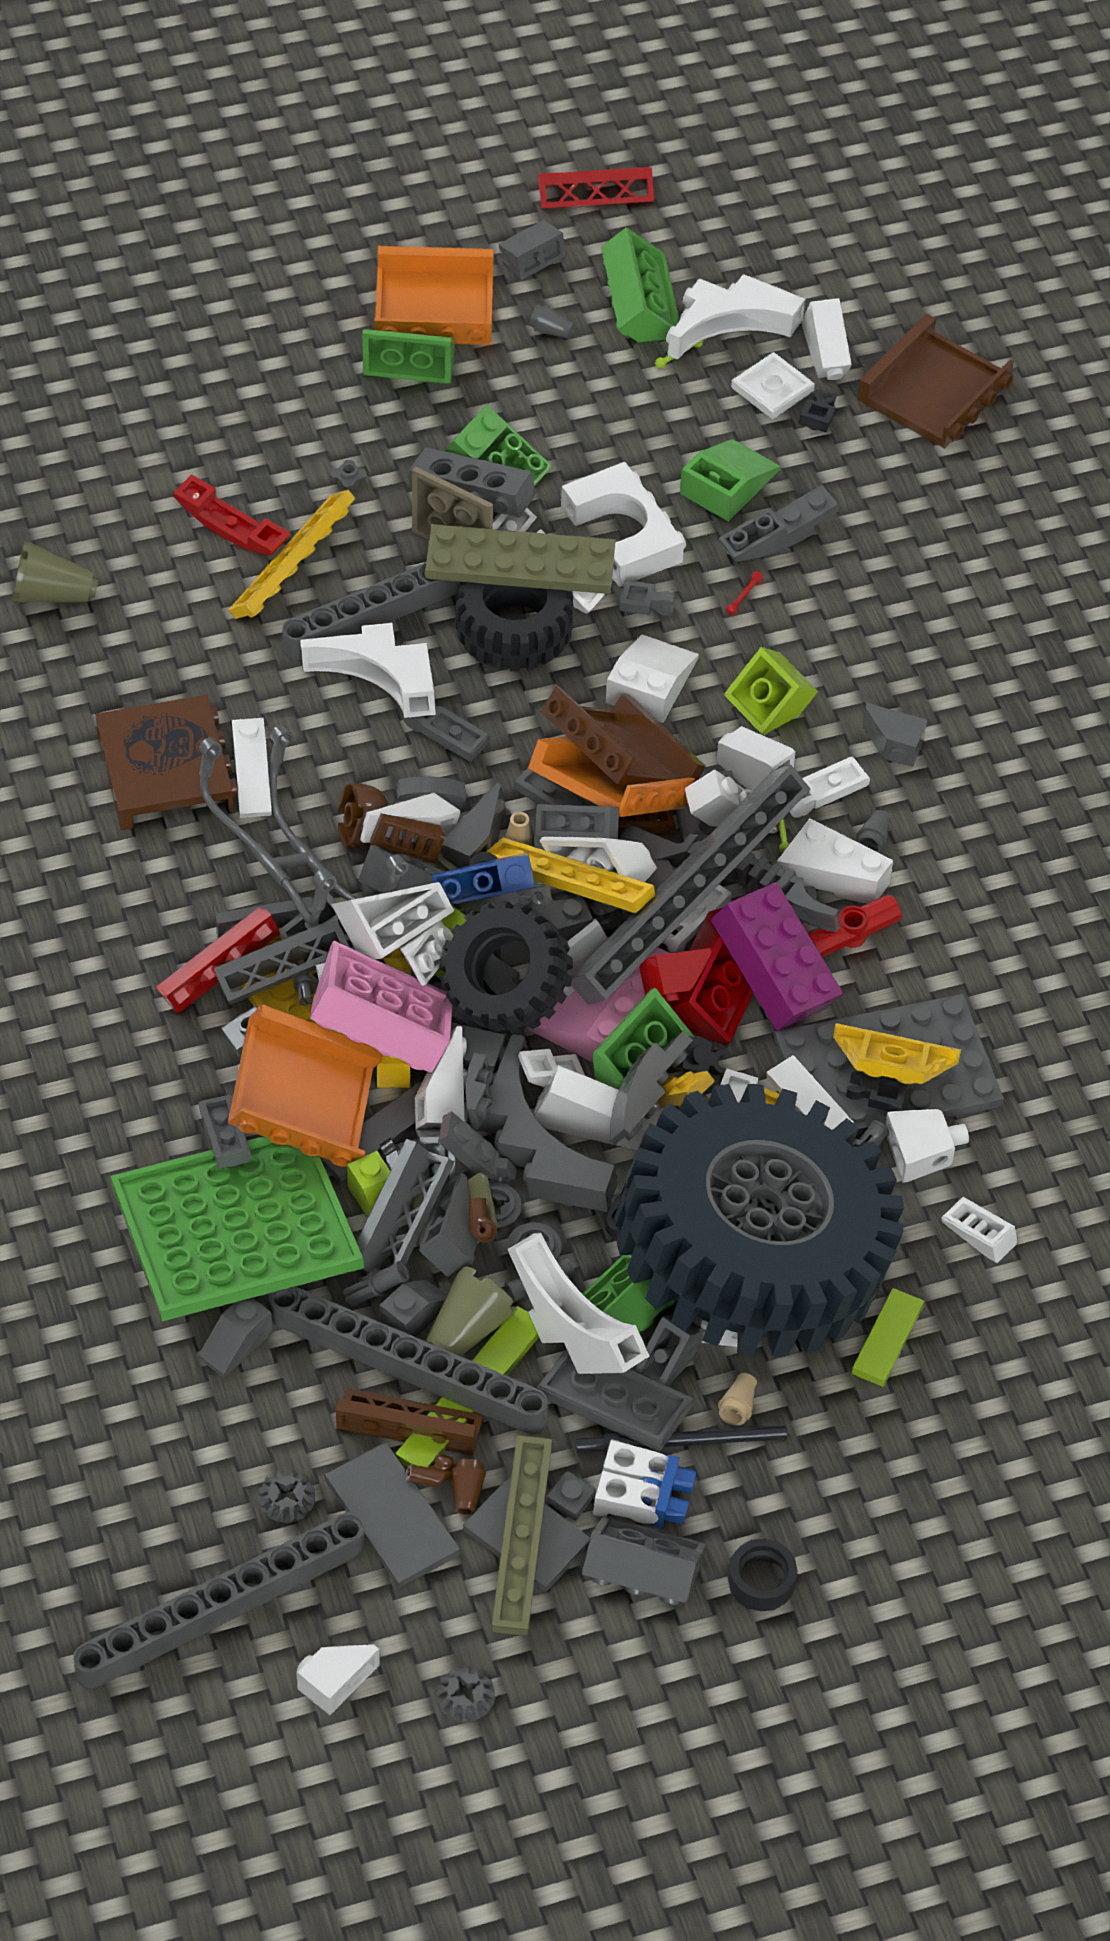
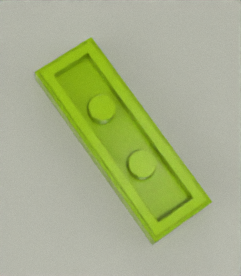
M892 1288L853 1366V1375L879 1386H885L924 1307V1300Z

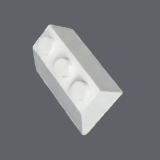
M542 837L540 839L545 851L645 882L657 869L650 857L649 850L643 843L611 838Z

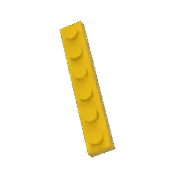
M349 490L330 495L228 609L235 619L245 616L251 618L261 612L264 608L262 603L267 598L275 595L281 589L280 583L298 570L297 564L315 551L314 545L318 540H322L331 533V526L334 522L339 521L348 514V507L355 500V497Z
M504 837L486 851L497 858L529 852L534 881L633 913H637L656 896L654 885Z

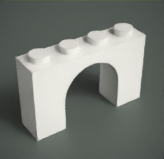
M626 462L562 486L561 507L575 526L607 514H623L636 519L644 527L636 535L615 543L612 578L619 587L624 586L625 580L636 581L683 562L686 542L682 533L674 529L668 514L660 510L653 494L650 491H646L641 484L639 475L635 471L632 472Z

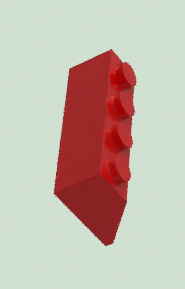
M719 908L707 913L689 950L710 948L711 956L693 989L679 995L680 1001L670 1003L669 1006L692 1034L727 1045L730 1044L754 992L711 922V919L722 909Z

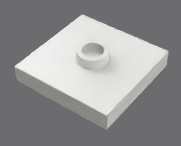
M773 352L734 378L731 388L773 420L814 391L815 383Z

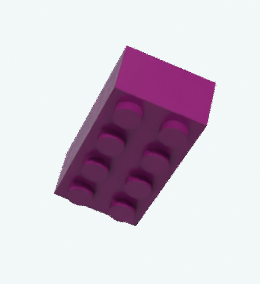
M777 882L727 903L711 919V922L776 1031L827 1009L843 994Z

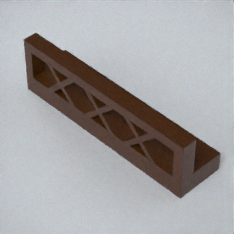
M347 1388L344 1399H338L335 1409L337 1429L405 1442L412 1433L430 1436L434 1442L439 1444L449 1440L445 1450L474 1456L484 1421L481 1414ZM429 1412H435L438 1418L427 1415ZM441 1414L450 1415L453 1417L447 1420L444 1419ZM459 1418H465L467 1419V1423L457 1422L455 1420Z

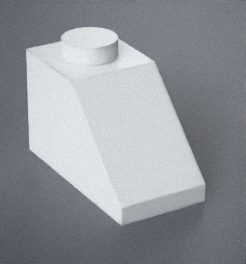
M374 1644L322 1647L314 1656L308 1655L297 1668L298 1690L331 1715L378 1668L379 1648Z

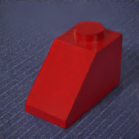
M710 948L655 955L644 960L639 969L645 996L651 989L656 988L668 1004L680 1001L679 995L693 989L711 956Z

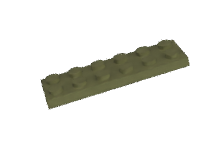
M432 524L425 579L610 594L616 539Z

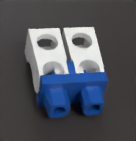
M611 1440L595 1497L593 1515L603 1517L604 1515L607 1516V1514L631 1518L639 1523L653 1524L652 1527L663 1529L664 1521L684 1524L689 1501L671 1497L672 1490L691 1494L696 1472L678 1466L680 1457L673 1455L667 1457L658 1452Z

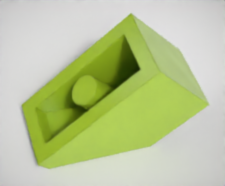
M378 1151L347 1164L348 1188L367 1218H369L391 1172Z

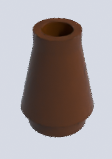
M460 1459L456 1461L455 1468L451 1470L455 1501L454 1511L456 1513L472 1515L476 1512V1504L486 1477V1472L483 1470L484 1464L480 1461Z

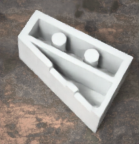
M809 818L777 860V863L782 865L784 871H787L788 868L796 871V876L803 878L804 886H814L815 889L833 892L834 897L868 904L880 898L890 884L893 860Z
M440 882L331 904L355 950L375 960L383 958L454 911Z

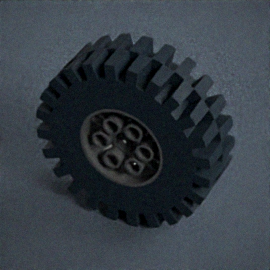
M724 1084L714 1087L708 1102L699 1091H695L684 1097L679 1110L672 1104L662 1110L656 1126L650 1123L637 1149L620 1194V1203L615 1215V1227H621L617 1239L619 1254L632 1255L627 1268V1273L632 1282L635 1284L651 1279L645 1297L649 1304L658 1309L673 1299L677 1302L671 1323L685 1331L696 1317L708 1322L702 1341L717 1347L726 1330L738 1333L737 1352L747 1355L754 1354L762 1336L768 1339L772 1357H782L789 1355L796 1338L806 1353L821 1348L827 1334L836 1342L847 1335L853 1321L859 1324L864 1319L897 1252L896 1249L904 1229V1224L898 1223L904 1210L902 1196L891 1195L897 1181L892 1168L875 1170L881 1151L874 1142L871 1141L854 1149L852 1148L859 1129L853 1122L846 1118L832 1130L824 1125L830 1107L816 1100L807 1115L795 1111L798 1093L787 1089L781 1090L775 1105L766 1104L764 1085L747 1084L739 1103L730 1084Z

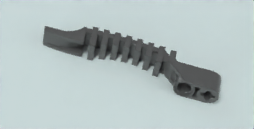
M626 826L618 840L643 843L649 850L650 857L654 863L660 860L669 861L674 869L678 868L707 837L698 842L697 835L689 833L684 842L676 844L640 828ZM750 852L725 877V880L732 882L739 873L738 884L746 887L751 880L752 892L777 882L801 922L832 932H837L841 927L837 918L839 910L810 897L804 888L803 878L797 877L796 871L790 868L784 871L779 863L775 862L771 865L769 864V859L762 856L760 859H756L755 854Z

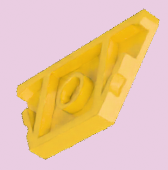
M838 1023L835 1024L833 1038L855 1070L862 1071L872 1077L886 1076L895 1078L905 1084H923L958 1064L961 1049Z

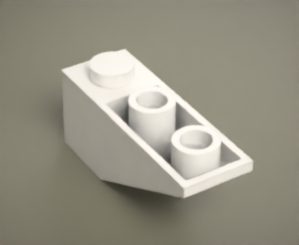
M716 770L711 771L685 788L691 814L706 824L716 827L751 793L749 789L745 790L736 784L732 778L726 777ZM775 826L769 833H776L778 831L777 827Z
M435 793L373 810L366 814L360 840L365 843H371L370 839L380 813L438 824L441 826L444 835H446L457 825L460 810ZM389 826L385 837L390 838L394 827ZM404 830L401 831L399 840L403 839V836L405 834ZM414 835L412 842H416L418 835Z
M441 920L399 947L413 974L422 986L428 983L440 967V958L446 957L447 952L443 950L445 941H451L453 938L451 931L444 926Z
M457 1026L451 1030L450 1042L433 1072H427L415 1096L416 1130L441 1128L443 1115L451 1111L464 1122L467 1121L468 1107L467 1103L464 1102L467 1071L463 1069V1057L466 1053L467 1043L465 1037H462V1026Z

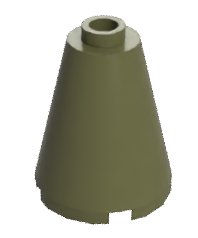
M24 541L11 601L17 603L88 602L89 596L95 597L99 579L93 578L94 572L31 542Z
M464 1266L458 1272L426 1342L462 1356L513 1316L517 1307H510L514 1301L487 1276L483 1280L477 1279L473 1276L477 1270Z

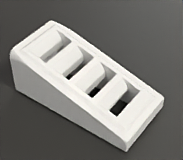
M962 1197L941 1217L942 1223L984 1256L996 1263L1017 1244L1015 1226L965 1197ZM967 1212L970 1214L963 1222L959 1221ZM977 1221L980 1222L976 1227L971 1228ZM989 1229L991 1230L986 1236L983 1235Z

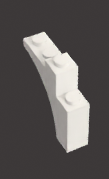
M744 274L736 284H731L729 290L699 279L692 288L689 287L686 290L682 301L685 304V310L681 315L679 323L676 326H672L668 331L666 342L669 343L668 356L679 359L697 342L727 332L765 331L791 337L803 320L805 299Z
M392 623L361 626L362 634L300 640L304 672L329 671L357 676L387 691L401 707L404 718L435 715L434 688L427 643L395 646Z
M534 1233L508 1249L534 1307L528 1313L541 1342H564L578 1374L624 1373L649 1357L636 1325L618 1321L593 1305L563 1272L541 1233Z

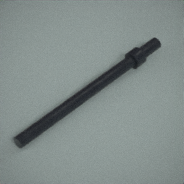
M786 1425L674 1432L664 1447L786 1440L787 1428ZM617 1432L603 1433V1437L576 1438L575 1440L576 1452L604 1451L607 1454L611 1440L640 1448H649L626 1436H619Z

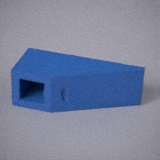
M529 852L432 875L433 883L440 882L451 905L535 888Z

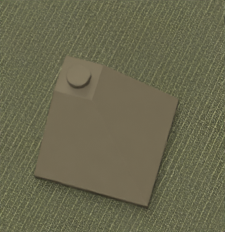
M416 466L412 470L413 533L429 540L432 524L493 529L492 503Z

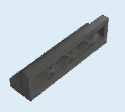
M334 918L214 968L222 992L225 994L229 1005H232L292 980L297 976L316 970V965L326 962L329 952L325 950L330 949L333 941L347 947L349 945L337 919ZM308 958L306 963H303L301 965L294 964L298 961ZM277 971L275 976H272L270 978L263 977L267 974ZM246 984L245 988L234 993L231 992V989Z
M406 1139L357 1240V1245L364 1261V1268L359 1269L362 1273L367 1275L371 1271L376 1273L381 1271L379 1269L384 1259L394 1254L395 1258L393 1264L401 1261L406 1265L454 1161L448 1157L428 1152L419 1143ZM430 1162L439 1164L436 1175L426 1180L425 1173ZM423 1193L424 1200L421 1206L411 1210L410 1204L413 1198ZM408 1223L410 1229L406 1237L397 1241L396 1233L398 1229Z

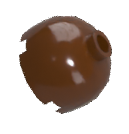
M351 783L344 787L338 805V812H344V823L338 822L339 836L344 846L367 847L373 845L362 842L360 839L367 812L389 806L386 797L377 788L361 783Z

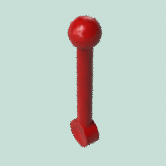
M753 572L751 574L749 584L733 604L727 605L726 612L728 615H735L738 611L737 607L756 584L762 583V573Z

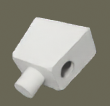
M939 1109L887 1112L885 1124L889 1130L887 1140L903 1183L949 1167L953 1162L955 1146L969 1142L966 1125L959 1124L948 1127L943 1112Z

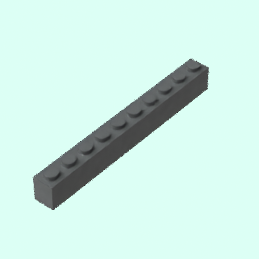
M792 765L772 771L655 890L656 896L637 913H633L572 975V987L588 1005L606 1000L811 790Z

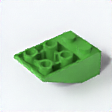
M487 404L444 450L445 452L531 471L534 486L552 467L546 459Z
M731 439L700 451L682 468L680 494L729 522L781 469V466Z

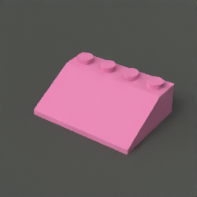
M657 947L646 959L655 955L669 954V952ZM639 967L606 1000L588 1005L578 992L574 991L566 997L563 1004L557 1002L553 1007L556 1013L550 1019L544 1016L540 1019V1026L534 1029L527 1026V1030L593 1063V1052L645 997Z
M333 941L312 1002L310 1019L315 1020L323 1028H333L344 1033L354 1042H364L375 1047L378 1052L385 1056H395L406 1061L410 1067L416 1070L423 1069L432 1073L450 1042L452 1004L446 996L447 992L428 983L422 986L417 978Z

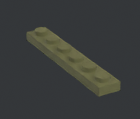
M517 1435L491 1632L528 1636L552 1439Z

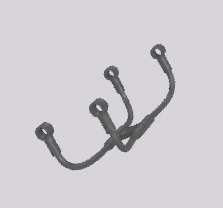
M279 725L270 734L274 744L270 758L269 786L271 807L276 821L290 841V846L297 854L273 858L261 844H257L214 802L209 792L208 778L211 777L214 761L220 756L222 747L212 737L204 739L199 746V750L203 754L199 775L201 776V793L206 804L223 824L251 848L252 854L274 880L287 890L303 919L308 924H315L318 921L321 911L325 908L328 893L332 889L347 901L359 899L336 882L333 874L323 865L302 839L294 835L282 815L277 796V775L279 765L283 761L285 748L293 740V734L284 725ZM398 854L391 856L385 863V868L388 871L384 889L385 893L397 891L400 878L408 871V863ZM307 865L315 874L313 883L316 885V890L312 903L314 908L312 915L291 884L290 877L283 869Z

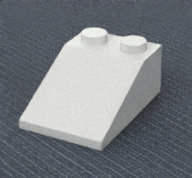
M641 635L619 657L607 678L606 703L615 706L621 694L631 695L658 722L664 723L696 664L699 654Z

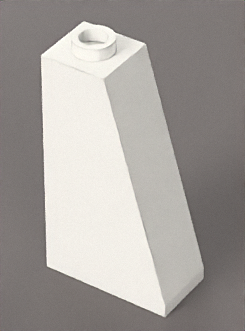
M558 1065L538 1097L533 1115L545 1129L612 1144L609 1141L610 1122L619 1090ZM660 1107L648 1120L643 1117L639 1122L643 1126L642 1129L630 1141L624 1137L616 1145L637 1150L650 1123L656 1126L660 1113L664 1108Z

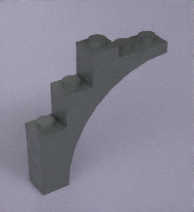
M512 1034L507 1047L503 1046L499 1056L500 1066L497 1072L492 1073V1080L488 1088L489 1099H492L491 1113L487 1119L483 1118L478 1130L495 1133V1148L499 1149L502 1155L501 1158L509 1159L514 1166L525 1168L523 1180L528 1184L529 1197L608 1212L617 1187L615 1165L588 1158L566 1147L550 1135L534 1117L523 1095L522 1076L524 1069L518 1057L519 1052L526 1051L525 1036Z

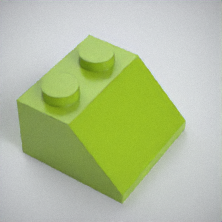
M760 647L723 695L761 734L766 735L799 716L818 691L780 652Z

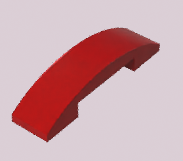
M192 474L173 492V497L194 518L222 538L244 549L264 555H273L290 537V532L265 518L259 523L215 496L216 488Z

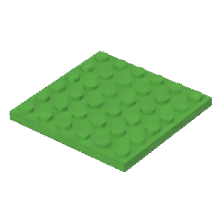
M260 1137L247 1141L251 1162L242 1163L235 1167L218 1169L213 1152L209 1150L110 1176L112 1188L162 1322L364 1268L362 1254L320 1156H309L295 1147L275 1144L267 1137Z

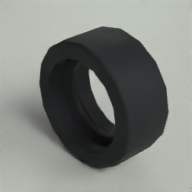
M765 1538L750 1540L741 1545L732 1555L728 1573L730 1592L737 1602L748 1609L760 1612L775 1610L785 1605L794 1593L798 1573L796 1559L788 1548L777 1541ZM763 1559L771 1561L782 1569L784 1574L783 1583L773 1590L762 1591L754 1589L742 1579L743 1566L753 1560Z

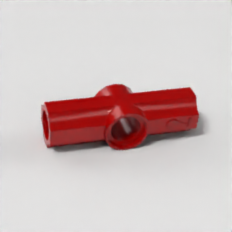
M887 894L861 907H845L838 917V923L841 927L837 932L815 928L807 933L823 958L844 947H860L865 943L867 936L902 920V913L895 898Z

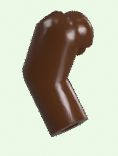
M470 1198L469 1231L483 1243L491 1242L496 1237L497 1228L487 1217L486 1198Z
M439 1454L435 1457V1464L429 1468L409 1464L406 1472V1481L433 1487L439 1486L452 1476L451 1470L454 1460L450 1456Z

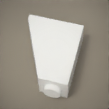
M840 299L810 302L801 323L818 378L827 377L828 380L843 378L844 375H847L852 364Z
M741 726L734 732L725 734L718 742L717 763L726 771H732L733 777L752 792L772 771L792 765L794 768L796 751L791 747Z

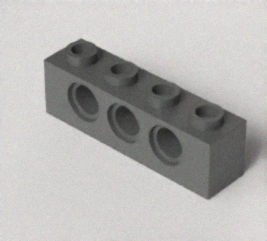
M428 447L424 448L409 470L411 482L412 470L416 466L492 503L493 512L519 518L536 495L531 471Z

